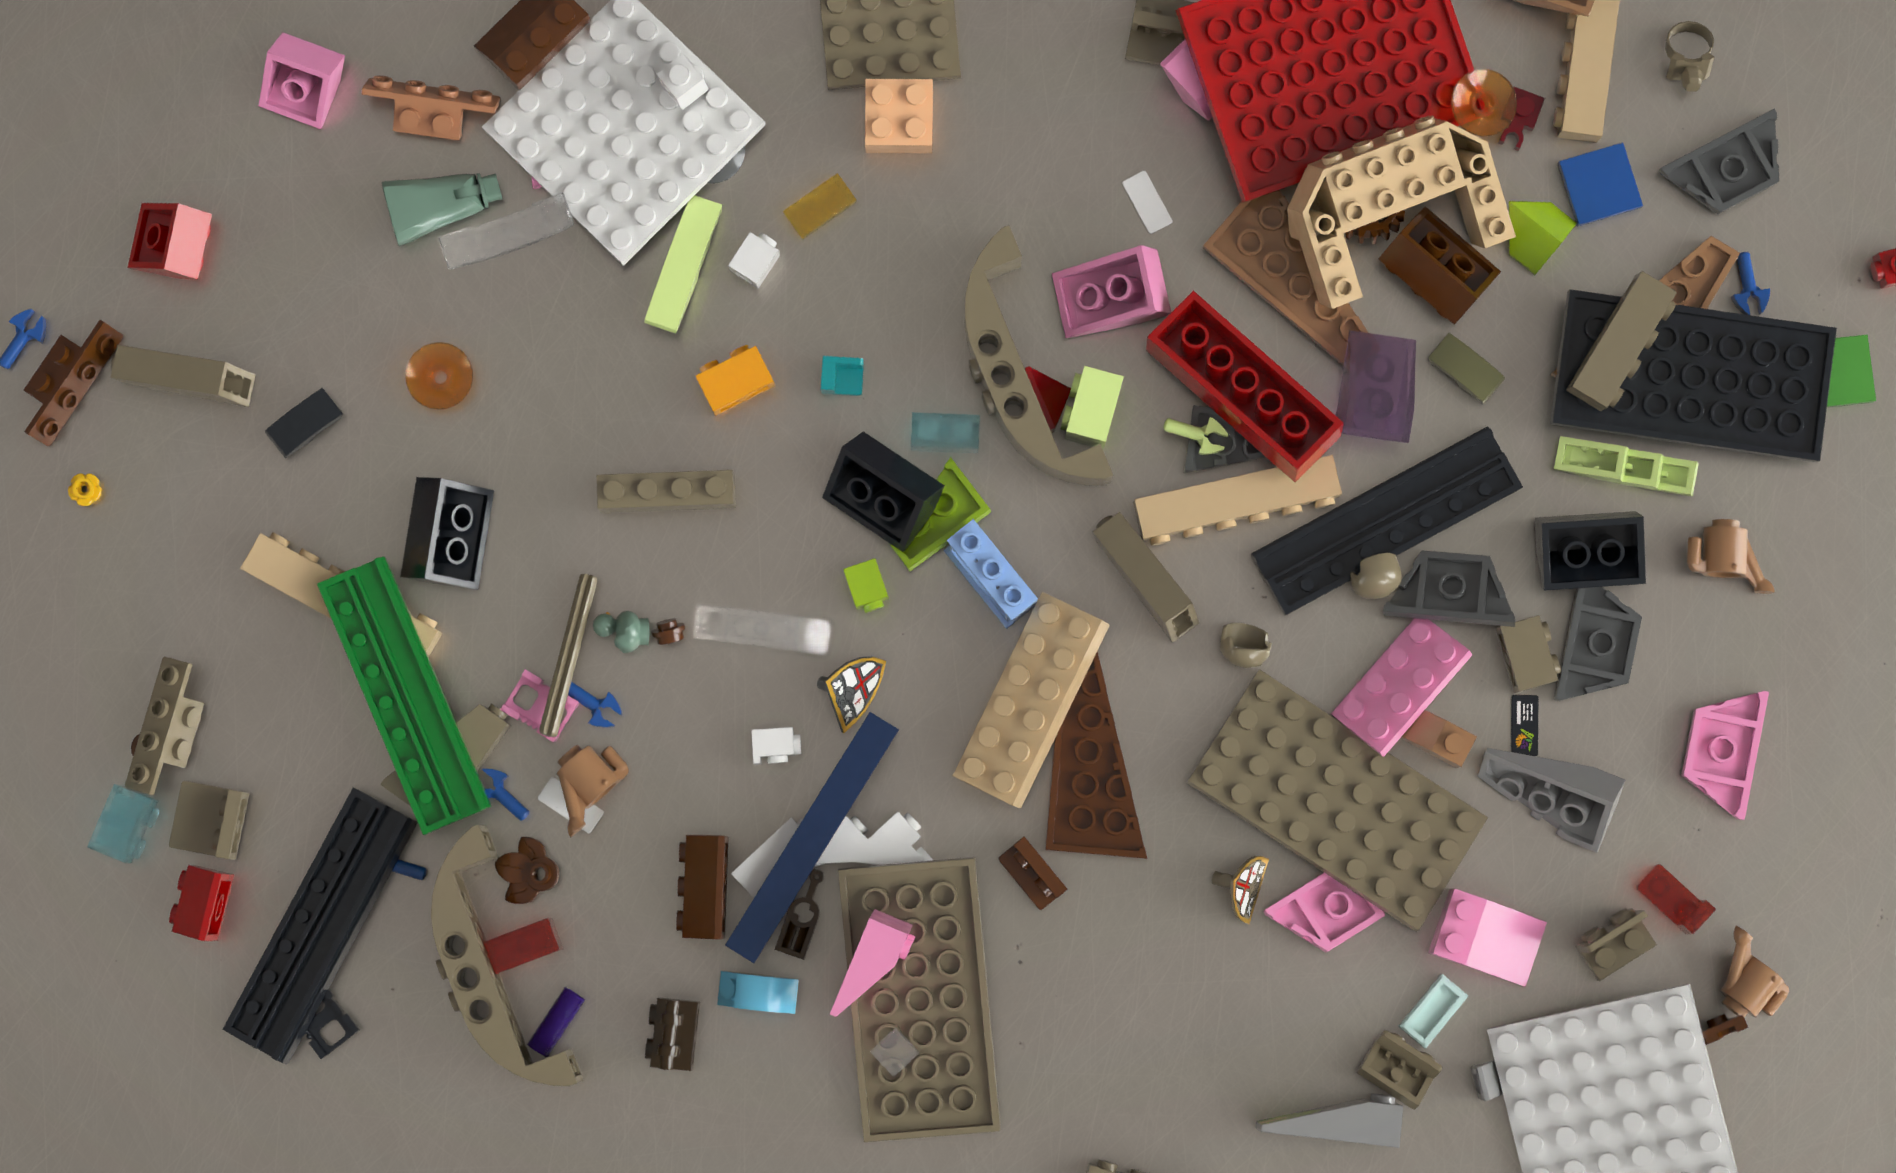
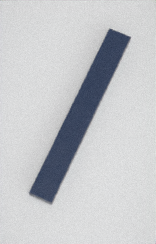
M869 712L725 946L752 963L756 962L899 729Z

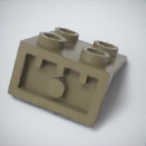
M183 781L180 787L169 847L236 860L250 793Z
M1624 908L1609 918L1611 924L1607 927L1598 928L1596 926L1580 936L1583 942L1575 947L1597 981L1603 980L1657 945L1642 922L1643 919L1648 917L1644 910H1633V908L1627 910Z

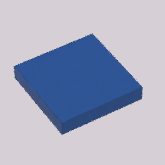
M1623 142L1557 163L1577 227L1643 207Z

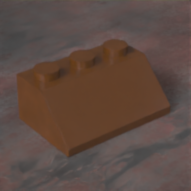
M520 0L474 47L519 91L591 19L589 14L575 0Z
M1426 206L1398 234L1378 258L1392 274L1401 278L1411 287L1416 295L1423 297L1437 310L1440 316L1448 319L1454 325L1501 273L1496 266Z
M686 835V842H680L679 862L685 863V874L678 877V897H684L683 910H677L676 930L682 931V938L725 939L728 836Z

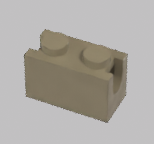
M1539 615L1517 621L1515 627L1499 626L1495 628L1514 693L1559 681L1557 674L1561 673L1560 664L1556 654L1551 655L1547 643L1551 641L1550 630L1546 621L1541 622Z

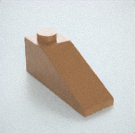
M1424 710L1400 739L1455 768L1462 767L1477 736Z

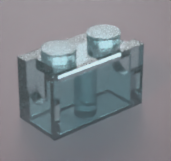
M912 412L911 451L978 453L980 415Z
M114 784L87 848L124 863H132L134 858L139 859L146 844V841L143 840L147 827L152 828L157 820L159 809L156 806L159 800L125 786Z

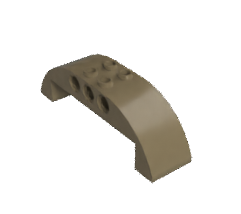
M1005 226L990 239L978 256L971 271L965 294L964 327L968 349L972 358L969 360L970 365H968L975 383L982 382L985 391H982L983 396L981 398L988 415L995 414L1007 439L1016 451L1031 465L1052 477L1068 483L1085 486L1107 485L1111 483L1113 473L1101 444L1062 459L988 282L991 279L1021 268V252L1010 226ZM988 342L995 345L997 349L993 353L988 354L979 349L980 345ZM1002 373L1008 376L1010 380L1006 384L999 385L992 380V377L995 374ZM1010 404H1016L1021 407L1023 412L1018 416H1010L1006 413L1005 408Z
M478 824L467 830L447 854L438 872L432 894V930L440 959L436 960V965L442 979H448L452 991L448 993L449 1000L454 1011L461 1012L470 1033L479 1046L497 1064L511 1073L532 1082L552 1086H571L583 1081V1077L572 1048L533 1063L464 883L461 872L499 858L487 826ZM456 936H460L465 944L464 950L460 954H457L452 948V942ZM468 968H472L477 975L476 983L473 986L468 985L464 979V974ZM480 1000L485 1001L489 1006V1014L486 1018L480 1017L477 1013L476 1007Z

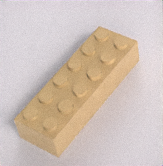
M1041 592L953 777L1012 806L1021 808L1110 625L1093 615Z

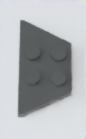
M1775 108L1659 169L1660 174L1716 214H1720L1779 182V165L1777 164L1778 139H1776L1775 121L1777 120V112Z
M1422 550L1414 561L1413 568L1409 573L1405 574L1398 590L1390 602H1386L1383 609L1384 616L1515 627L1516 623L1514 613L1508 604L1505 591L1497 577L1491 557L1485 555Z
M1603 587L1576 589L1560 667L1561 673L1558 677L1559 681L1557 682L1554 696L1556 701L1629 683L1642 616L1632 608L1624 605L1617 596Z

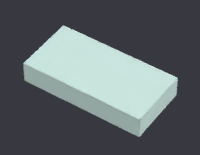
M1440 974L1398 1027L1426 1049L1467 999L1468 995L1446 976Z

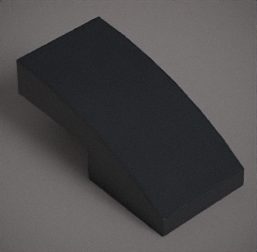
M321 388L265 430V433L281 454L287 458L310 443L315 435L341 419L343 413L325 390Z

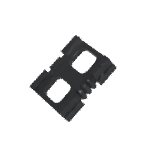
M328 989L322 1000L325 1004L324 1009L313 1017L305 1032L307 1034L306 1038L312 1040L309 1042L310 1046L320 1059L325 1058L360 1031L348 1013L344 1014L342 1007L336 1000L334 1001V994L330 989ZM332 1020H337L345 1030V1036L334 1045H328L321 1036L320 1030Z

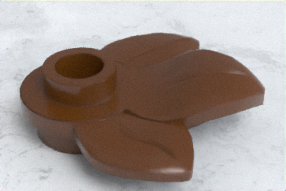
M531 837L520 838L518 853L504 854L495 861L497 873L510 883L505 895V900L510 903L526 904L532 902L540 891L552 889L559 879L557 864L552 859L547 858L544 845ZM540 868L545 870V877L542 880H539L537 876Z

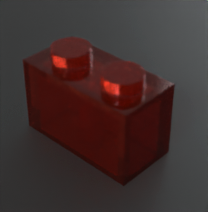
M552 918L543 919L484 942L495 974L506 972L564 950Z

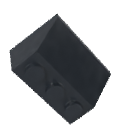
M863 431L842 446L822 498L904 552L934 512L945 485Z
M416 477L400 577L478 590L494 490L443 478Z
M1638 512L1535 518L1536 553L1544 591L1646 584L1644 516Z

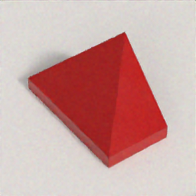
M1029 366L1025 367L1050 431L1054 433L1071 388Z

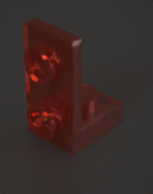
M1656 864L1636 887L1644 897L1685 934H1694L1716 910L1707 900H1699L1661 864Z

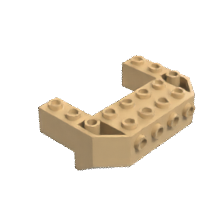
M1426 116L1416 120L1414 124L1389 130L1383 136L1358 142L1352 148L1327 154L1321 160L1308 164L1287 208L1290 236L1300 241L1319 303L1334 309L1363 297L1343 233L1455 190L1471 244L1486 249L1516 237L1488 142L1447 121L1436 119L1434 116Z

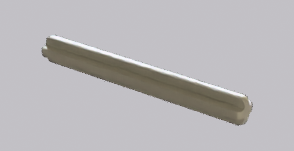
M581 574L579 576L539 729L540 734L548 737H556L558 735L597 586V577L593 575Z

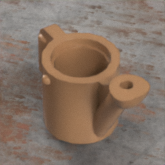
M1715 519L1712 520V526L1703 528L1702 559V539L1699 537L1688 538L1687 564L1692 572H1699L1704 576L1716 578L1743 577L1754 587L1755 593H1775L1772 583L1763 576L1748 540V530L1740 528V521Z
M579 745L574 746L557 762L561 766L556 775L560 779L569 815L567 829L570 838L586 825L584 822L585 809L590 808L602 799L629 772L626 762L612 746L605 748L601 756L614 771L607 766L590 745L584 749H581Z
M1735 926L1733 936L1736 945L1727 981L1720 989V992L1725 996L1721 1003L1737 1016L1743 1015L1744 1018L1747 1014L1756 1018L1761 1010L1767 1015L1773 1016L1787 998L1789 987L1776 972L1751 955V941L1754 938L1742 928Z

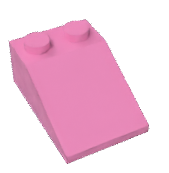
M1140 245L1052 273L1065 338L1069 339L1136 325L1167 316L1171 313L1157 249Z
M1449 889L1428 953L1526 987L1547 922L1461 890Z
M876 909L873 911L830 1015L837 1017L894 968L899 958L906 959L915 939L914 935L909 934L913 926L912 924Z

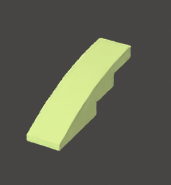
M695 195L687 202L654 290L644 323L677 333L698 281L699 271L722 212V204Z
M1560 436L1554 470L1628 486L1693 497L1699 464L1697 461L1665 457L1659 453L1628 449L1627 446Z

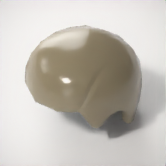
M1388 552L1363 559L1360 562L1359 575L1351 572L1353 591L1356 595L1369 600L1380 599L1390 595L1398 588L1402 580L1396 554Z
M1229 623L1223 626L1220 650L1230 663L1242 668L1261 666L1269 658L1272 643H1268V633L1265 630L1245 623Z

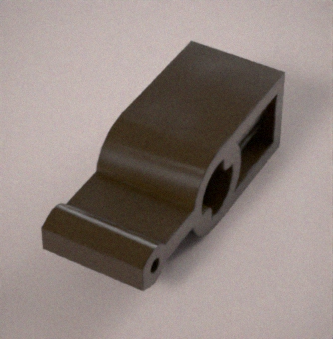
M816 869L810 873L811 883L806 897L797 898L790 905L774 949L805 960L820 917L819 906L813 898L818 884L824 880V872ZM804 902L810 904L809 910L814 912L812 919L806 923L800 922V915L795 913L796 907ZM800 927L797 939L792 950L790 949L791 945L793 943L797 928Z

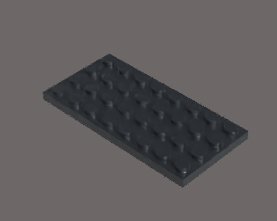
M1571 289L1567 291L1550 424L1810 462L1820 461L1837 328L1676 305L1666 321L1661 319L1655 330L1659 334L1648 350L1643 348L1637 359L1642 362L1631 379L1626 376L1620 388L1624 392L1614 407L1609 405L1608 408L1599 411L1566 391L1622 297Z

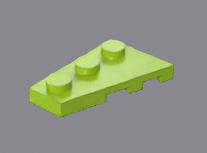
M951 457L936 479L945 486L932 515L904 552L890 544L909 572L949 544L947 539L972 519L977 523L991 513L988 505Z

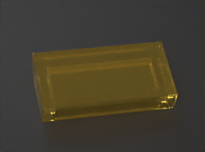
M837 173L785 209L783 214L800 238L804 240L854 205L857 199Z

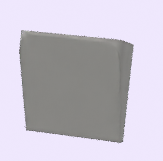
M1495 1061L1472 1066L1471 1071L1480 1100L1488 1101L1503 1094Z

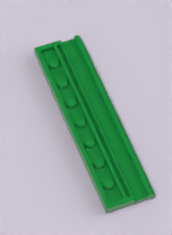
M378 557L369 563L352 568L318 583L317 586L422 834L427 835L492 807L386 557Z

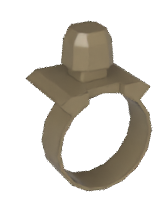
M1692 21L1679 22L1670 29L1667 35L1665 51L1671 60L1666 78L1669 80H1681L1682 86L1687 92L1698 91L1702 80L1709 78L1715 58L1712 55L1714 38L1712 32L1706 26ZM1692 32L1702 36L1708 42L1710 49L1701 58L1688 59L1671 47L1669 39L1677 33Z

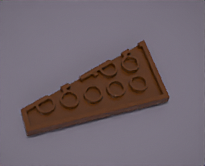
M1097 652L1055 737L1045 850L1147 859Z

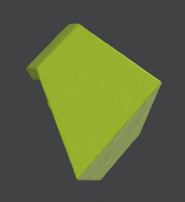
M1509 201V215L1516 237L1509 239V256L1535 276L1565 240L1577 222L1551 202Z

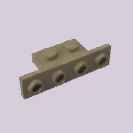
M169 657L162 658L125 782L126 788L154 796L163 763L182 768L186 767L204 707L203 702L183 697L193 664Z

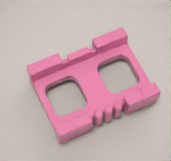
M525 669L516 687L500 710L516 720L521 719L523 723L532 726L533 729H537L536 732L540 734L539 729L550 687L543 685L542 679ZM523 685H528L538 692V697L529 710H524L514 703V697ZM568 696L565 704L567 715L560 724L558 735L556 737L542 736L552 742H556L578 707L579 702Z

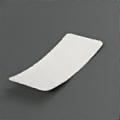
M551 777L538 796V800L569 820L561 783L556 778ZM596 805L585 809L584 822L586 825L582 830L591 833L604 814V811Z

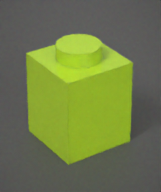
M875 558L843 569L857 610L864 608L865 613L884 607L883 601L888 600L889 597Z

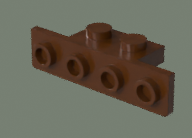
M99 320L82 347L63 335L59 336L23 390L43 403L24 431L26 434L46 446H50L117 348V345L123 339V334L102 320Z

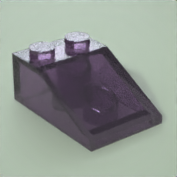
M1349 330L1336 416L1344 422L1342 434L1409 443L1415 403L1416 340Z

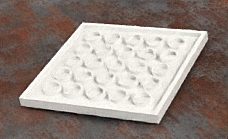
M610 0L482 128L624 266L766 124L755 111L639 0ZM682 53L704 78L709 89L683 110L665 90L657 76L659 71Z
M1690 984L1487 1029L1522 1173H1738Z

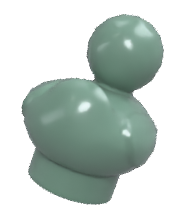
M631 611L621 612L617 619H614L609 612H606L605 614L598 615L593 621V630L601 637H608L616 632L614 644L623 653L633 652L639 645L649 644L648 618H638Z

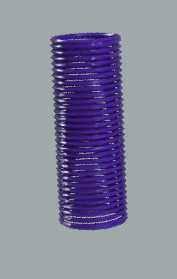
M564 987L527 1045L542 1056L548 1057L562 1034H564L563 1032L570 1025L569 1023L576 1016L575 1014H577L581 1005L585 1002V999Z

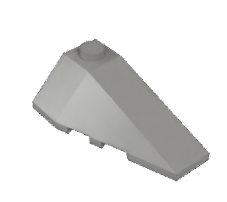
M1492 748L1486 749L1478 774L1480 779L1509 800H1518L1531 809L1530 815L1538 821L1543 818L1558 829L1556 834L1563 839L1596 853L1604 839L1625 783V779L1595 767Z

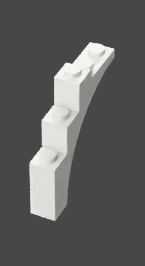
M897 812L869 839L864 836L868 829L855 815L850 820L846 816L815 867L824 864L848 862L887 865L933 861V859L922 847L918 850L912 847L921 838L917 832L921 826L908 812L904 816ZM790 818L731 873L753 898L803 820L802 818L798 822Z

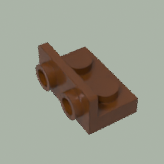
M1025 836L999 857L1000 863L1039 910L1044 909L1068 890Z

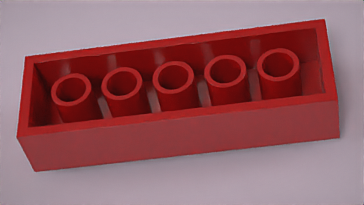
M1194 290L1147 336L1146 351L1293 482H1296L1341 437L1344 422Z

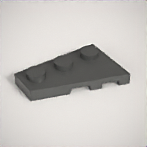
M1193 405L1190 425L1201 428L1208 424V420L1211 417L1223 426L1228 433V437H1223L1216 433H1211L1208 436L1204 435L1211 444L1225 447L1224 450L1209 455H1199L1200 445L1196 440L1189 438L1184 473L1266 458L1210 407Z

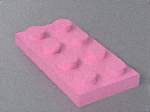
M1414 618L1335 708L1331 715L1384 757L1469 660L1472 653L1429 619Z

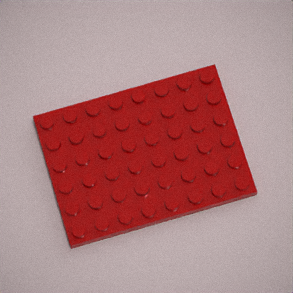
M1201 0L1175 10L1242 203L1299 183L1308 164L1321 160L1327 154L1347 150L1358 142L1372 140L1383 136L1389 130L1414 124L1420 118L1434 116L1436 119L1447 121L1458 127L1490 115L1451 0Z

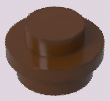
M676 618L666 619L656 623L657 628L651 631L652 637L657 639L658 645H664L682 640L684 638L683 630H685L684 623H677Z

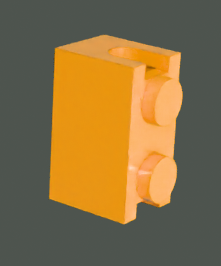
M748 345L741 346L730 353V359L720 364L718 360H714L699 368L701 373L695 376L715 416L775 387V383L756 346L750 349Z

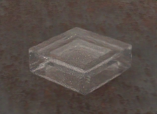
M897 1027L870 1051L893 1077L919 1054V1051Z

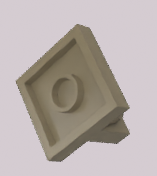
M1136 0L1125 59L1161 66L1160 63L1185 40L1175 10L1195 2L1185 0Z

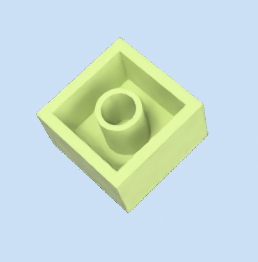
M1084 366L1082 374L1075 373L1069 397L1075 398L1073 407L1066 405L1060 427L1061 430L1066 431L1065 440L1090 447L1101 444L1102 449H1104L1124 376Z

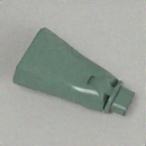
M480 173L476 175L456 174L434 178L382 182L398 246L414 241L443 226L470 217L484 210V207L489 208V202L502 199L496 173L481 177Z

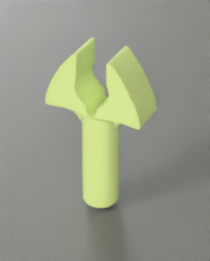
M1211 417L1208 420V424L1201 428L1170 418L1165 420L1163 426L1166 432L1196 440L1201 447L1199 455L1214 454L1225 448L1224 446L1211 444L1204 435L1208 436L1211 433H1216L1220 436L1228 437V433L1223 426Z

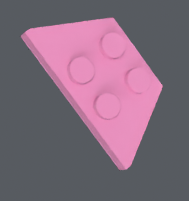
M1768 691L1697 708L1693 712L1681 776L1738 820H1745L1769 696Z
M1326 873L1321 874L1263 911L1267 917L1325 953L1385 916L1384 911Z

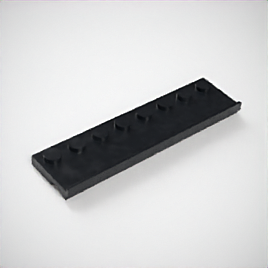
M1487 426L1251 553V556L1284 616L1351 581V572L1359 575L1360 562L1363 559L1387 552L1397 556L1522 489L1523 486L1505 453L1501 451L1491 428L1489 429Z
M352 788L222 1030L253 1048L259 1049L276 1061L283 1064L290 1062L418 823L417 821L359 789Z

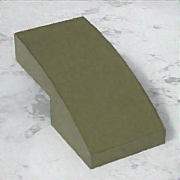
M1451 333L1447 334L1428 357L1431 364L1454 379L1460 388L1483 404L1505 380V377L1496 368Z

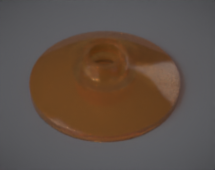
M1478 69L1467 73L1457 82L1451 97V108L1456 121L1465 131L1475 136L1488 137L1502 132L1510 125L1516 113L1517 99L1514 88L1502 74L1489 69ZM1477 99L1483 100L1485 104L1483 110L1477 109L1475 105Z
M444 342L430 343L418 349L410 358L406 367V385L412 397L421 405L430 409H448L459 404L468 395L473 383L472 365L464 352L456 346ZM445 372L447 374L446 381L441 384L435 381L436 374Z

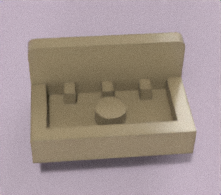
M1384 1030L1373 1042L1357 1074L1415 1110L1420 1105L1433 1079L1441 1072L1443 1067L1435 1062V1059L1430 1054L1418 1051L1407 1044L1402 1036Z

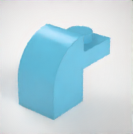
M721 971L717 1005L747 1010L795 1014L799 980Z

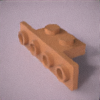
M381 75L369 78L362 88V95L395 99L393 131L452 140H460L462 136L463 109L495 114L500 105V97L494 96L486 90L466 92L459 91L458 87L452 85H442L438 88L426 86L424 82L410 80L406 83L396 82L391 77Z

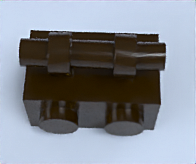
M660 997L657 998V1005H650L649 1025H654L653 1039L647 1038L645 1059H651L650 1067L663 1070H693L700 1001Z

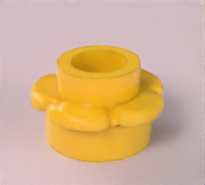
M90 473L75 475L71 479V486L68 487L69 497L71 500H76L80 506L91 505L99 499L102 491L99 479ZM83 486L87 487L86 492H82Z

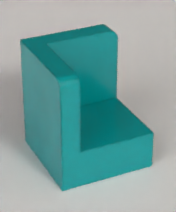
M823 356L821 393L861 396L864 371L863 358Z

